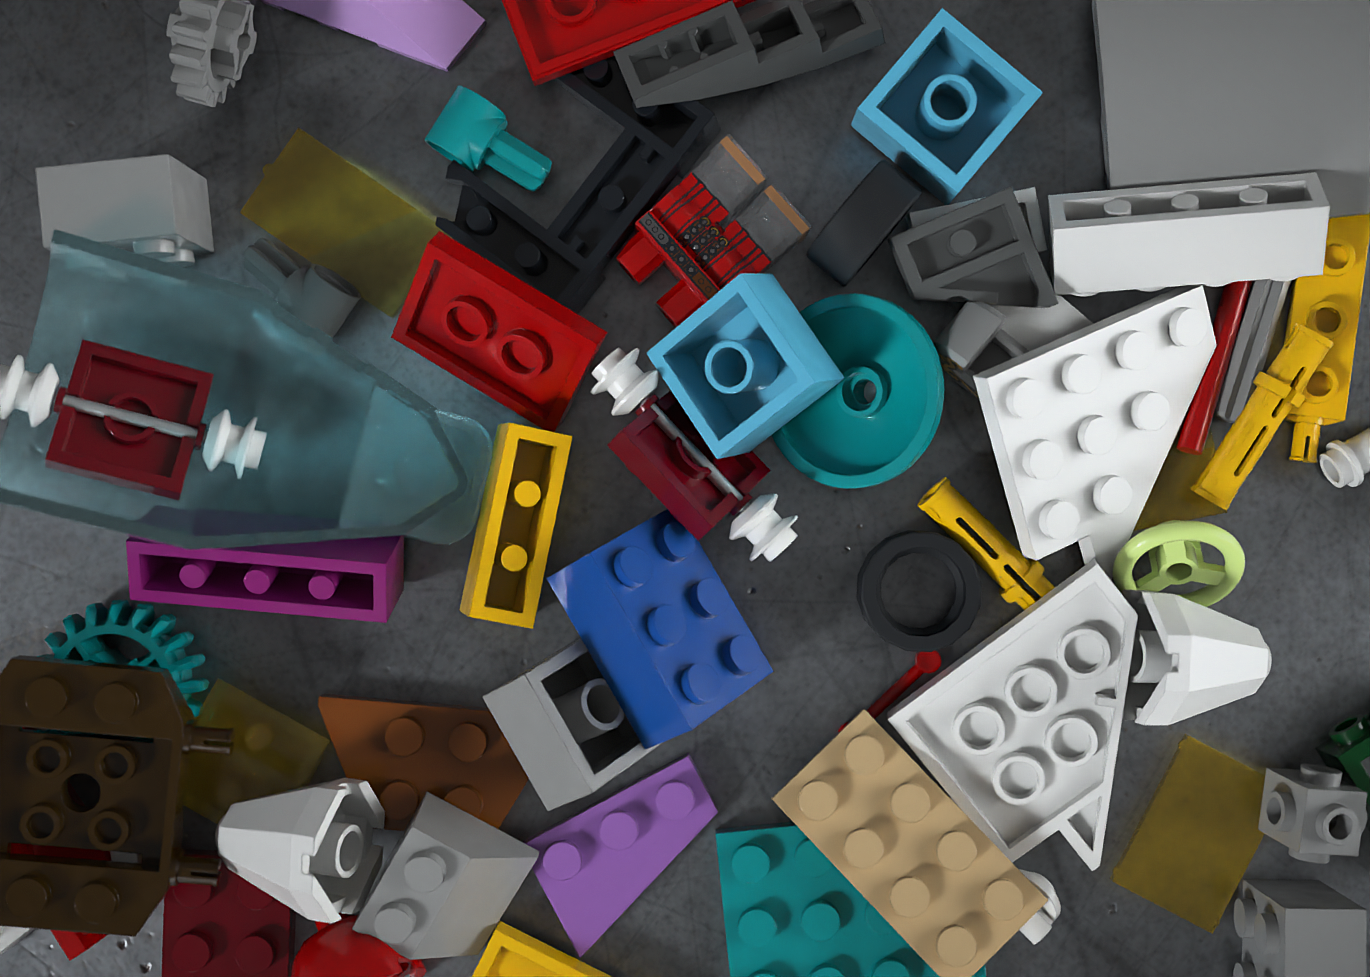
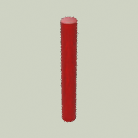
M1253 280L1231 282L1224 285L1212 325L1217 346L1186 413L1176 447L1182 452L1193 455H1202Z

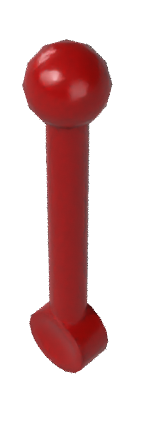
M936 650L932 652H917L915 665L866 710L874 720L923 673H934L940 668L942 660L939 652ZM850 721L843 723V724L840 726V728H839V730H838V733H839Z

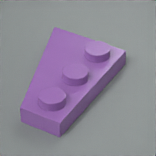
M689 753L522 841L540 851L532 869L579 958L586 953L718 813V807Z

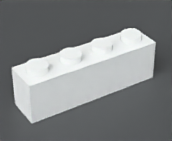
M1316 172L1048 195L1049 265L1053 291L1055 295L1071 294L1087 297L1107 291L1137 289L1153 292L1172 286L1203 284L1218 287L1237 281L1263 279L1291 281L1302 276L1323 275L1330 205Z

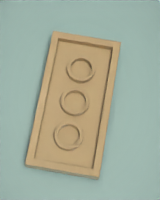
M862 709L771 798L939 977H972L1048 901L865 709Z

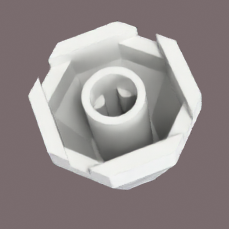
M1123 589L1122 595L1138 614L1123 720H1136L1134 723L1141 725L1168 726L1255 694L1269 674L1272 664L1271 651L1264 642L1258 628L1176 594Z
M341 778L231 804L227 813L220 819L217 825L215 842L218 848V855L229 870L307 919L334 923L342 919L339 913L352 915L362 909L383 861V846L372 845L373 828L384 829L385 811L368 781Z

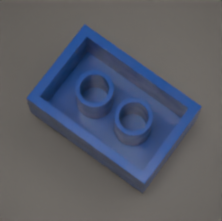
M668 509L547 578L645 750L693 730L774 672L699 541L671 515Z

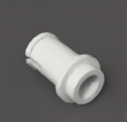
M1370 427L1344 442L1340 440L1329 442L1326 446V452L1319 456L1321 469L1334 486L1338 488L1345 485L1356 487L1362 484L1364 475L1370 472Z

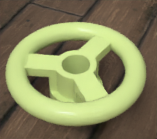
M1171 520L1150 527L1131 538L1117 554L1113 564L1112 575L1114 584L1121 593L1123 589L1159 592L1171 584L1181 585L1190 581L1209 584L1199 590L1178 595L1208 607L1226 597L1239 583L1245 568V556L1236 538L1216 525L1201 521ZM1200 542L1216 547L1223 554L1225 565L1205 563ZM1148 551L1152 572L1134 581L1132 576L1133 567L1136 561Z

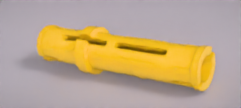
M1298 323L1294 325L1293 331L1267 372L1259 371L1253 383L1257 386L1225 435L1207 467L1196 483L1192 485V491L1224 510H1228L1242 483L1263 454L1291 408L1294 406L1299 409L1306 398L1301 393L1318 365L1334 345L1332 341L1306 326Z
M947 477L934 484L918 502L917 506L922 511H925L955 542H958L969 556L1000 586L998 594L1007 603L1015 601L1025 610L1055 588L1043 575L1044 566L1038 560H1027L988 519L951 485V481ZM957 518H962L994 551L989 552ZM1009 565L1040 595V598H1035L1004 566Z

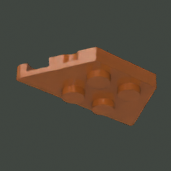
M322 694L318 698V708L345 776L350 779L368 781L385 811L384 830L404 831L426 792L499 829L529 780L487 707Z

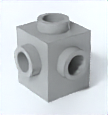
M1302 764L1300 770L1266 768L1258 830L1289 847L1288 854L1291 857L1305 862L1328 863L1330 855L1358 856L1361 833L1367 824V792L1341 780L1342 772L1340 770L1324 765Z

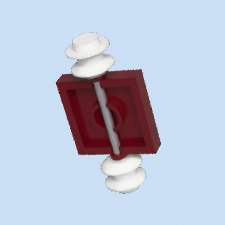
M83 339L67 388L62 386L59 388L60 379L52 363H48L39 373L25 370L22 355H17L11 366L0 364V419L5 420L14 409L28 412L31 427H37L50 417L53 408L54 414L59 415L45 457V466L49 469L180 501L194 449L200 451L202 443L205 444L202 458L209 472H212L222 461L234 464L237 478L241 480L244 467L254 470L258 469L267 435L265 432L254 430L258 418L255 416L245 427L232 424L228 409H224L212 418L209 430L206 431L207 424L202 423V419L213 384L214 374Z
M620 347L615 349L591 373L599 381L591 390V393L594 395L608 391L616 399L611 411L613 416L630 414L639 406L640 408L635 412L638 417L623 428L607 446L697 541L708 533L728 512L734 516L740 511V514L731 523L729 539L734 540L745 536L754 545L749 560L752 562L762 554L771 562L798 536L790 528L798 519V516L793 515L782 519L773 510L778 498L777 494L760 495L751 504L749 503L753 498L749 492L771 470L753 451L716 459L671 390L660 399L655 394L649 398L658 387L660 373L657 369L644 373L635 364L640 349L635 348L627 355Z

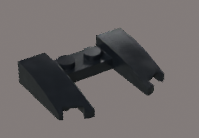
M615 56L553 79L618 130L621 135L548 229H545L455 160L450 163L446 173V179L450 183L462 185L455 222L437 217L435 224L452 239L579 314L606 279L601 272L635 230V222L652 208L676 175L681 179L685 177L721 130L715 114L696 100L636 108Z

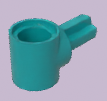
M460 85L457 86L424 139L438 153L450 161H457L471 172L474 169L480 170L487 164L529 191H537L542 186L552 167L550 158L506 132L508 125L507 117L500 109L479 94Z

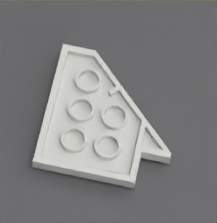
M1095 559L887 712L889 722L952 800L1012 863L1058 830L1091 871L1098 868L1101 863L1138 614Z

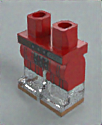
M730 134L722 139L710 151V155L679 185L668 192L651 210L647 211L635 222L636 235L628 241L616 257L618 265L638 286L663 265L678 281L674 287L656 302L657 308L674 328L680 325L740 273H765L806 239L812 228V225L774 183L764 190L768 176ZM754 199L751 206L723 229V226Z

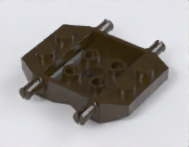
M24 655L11 658L0 674V926L136 937L171 886H178L179 883L218 887L222 871H220L222 868V858L184 856V849H181L183 837V795L191 754L193 752L232 756L235 742L231 741L235 738V728L197 726V719H194L192 710L170 672L165 668ZM23 727L154 738V741L23 729ZM84 773L91 775L97 780L101 796L96 805L85 807L78 805L72 800L68 793V782L72 775ZM11 843L142 854V863L11 853Z

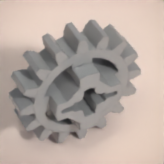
M179 0V6L175 13H170L166 36L171 37L172 49L170 51V59L175 64L171 74V81L178 83L176 89L177 96L184 97V100L210 107H216L217 102H225L227 88L234 89L235 81L241 79L242 68L249 54L254 53L257 32L254 31L252 19L254 5L249 3L250 0Z

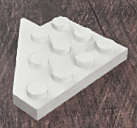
M1203 285L1177 287L973 376L1023 556L1037 561L1078 541L1084 565L1095 559L1107 576L1112 579L1115 558L1131 537L1217 346Z

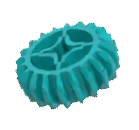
M127 599L113 600L109 610L102 603L90 604L86 607L85 618L79 614H72L62 620L66 633L59 631L49 633L44 639L54 654L37 656L165 668L170 672L192 710L194 717L202 715L206 708L200 701L191 697L192 693L208 689L210 683L205 678H193L191 669L204 664L206 658L203 654L186 655L184 648L191 644L194 634L190 631H185L172 636L171 632L175 627L176 617L168 613L163 614L154 621V605L148 602L138 604L133 611ZM108 634L123 635L136 640L150 652L142 657L131 660L126 658L117 647L110 649L103 637ZM48 729V730H47V731H51V732H63V733H74V734H85V735H97V736H108V737H119V738L142 739V740H153V741H154V738H143V737H132V736H121V735H110V734H98V733H87V732H76V731H65V730H53V729Z

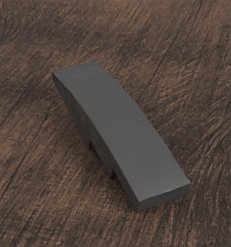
M773 0L739 15L733 1H729L618 49L613 53L636 108L700 100L763 86L828 66L885 44L883 28L869 0H814L803 5L801 0Z

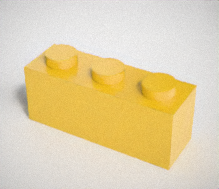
M509 422L498 424L459 609L468 617L533 629L573 436Z

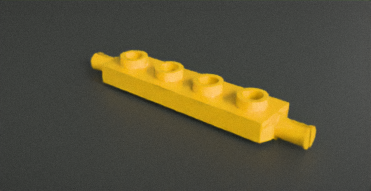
M1370 214L1330 218L1328 220L1323 275L1302 276L1292 280L1284 344L1293 331L1294 325L1298 323L1326 337L1334 345L1327 352L1301 394L1306 398L1299 409L1293 406L1284 419L1290 423H1295L1291 455L1289 457L1291 461L1317 463L1321 426L1342 422L1346 418L1370 238Z

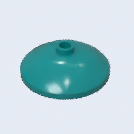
M854 293L839 294L821 299L807 306L799 313L837 366L844 379L772 434V437L779 450L796 469L819 483L831 487L854 489L879 485L894 479L910 468L922 456L936 433L944 403V377L940 358L935 345L922 325L910 313L891 301L876 296ZM869 381H872L876 387V396L871 403L864 396V388Z

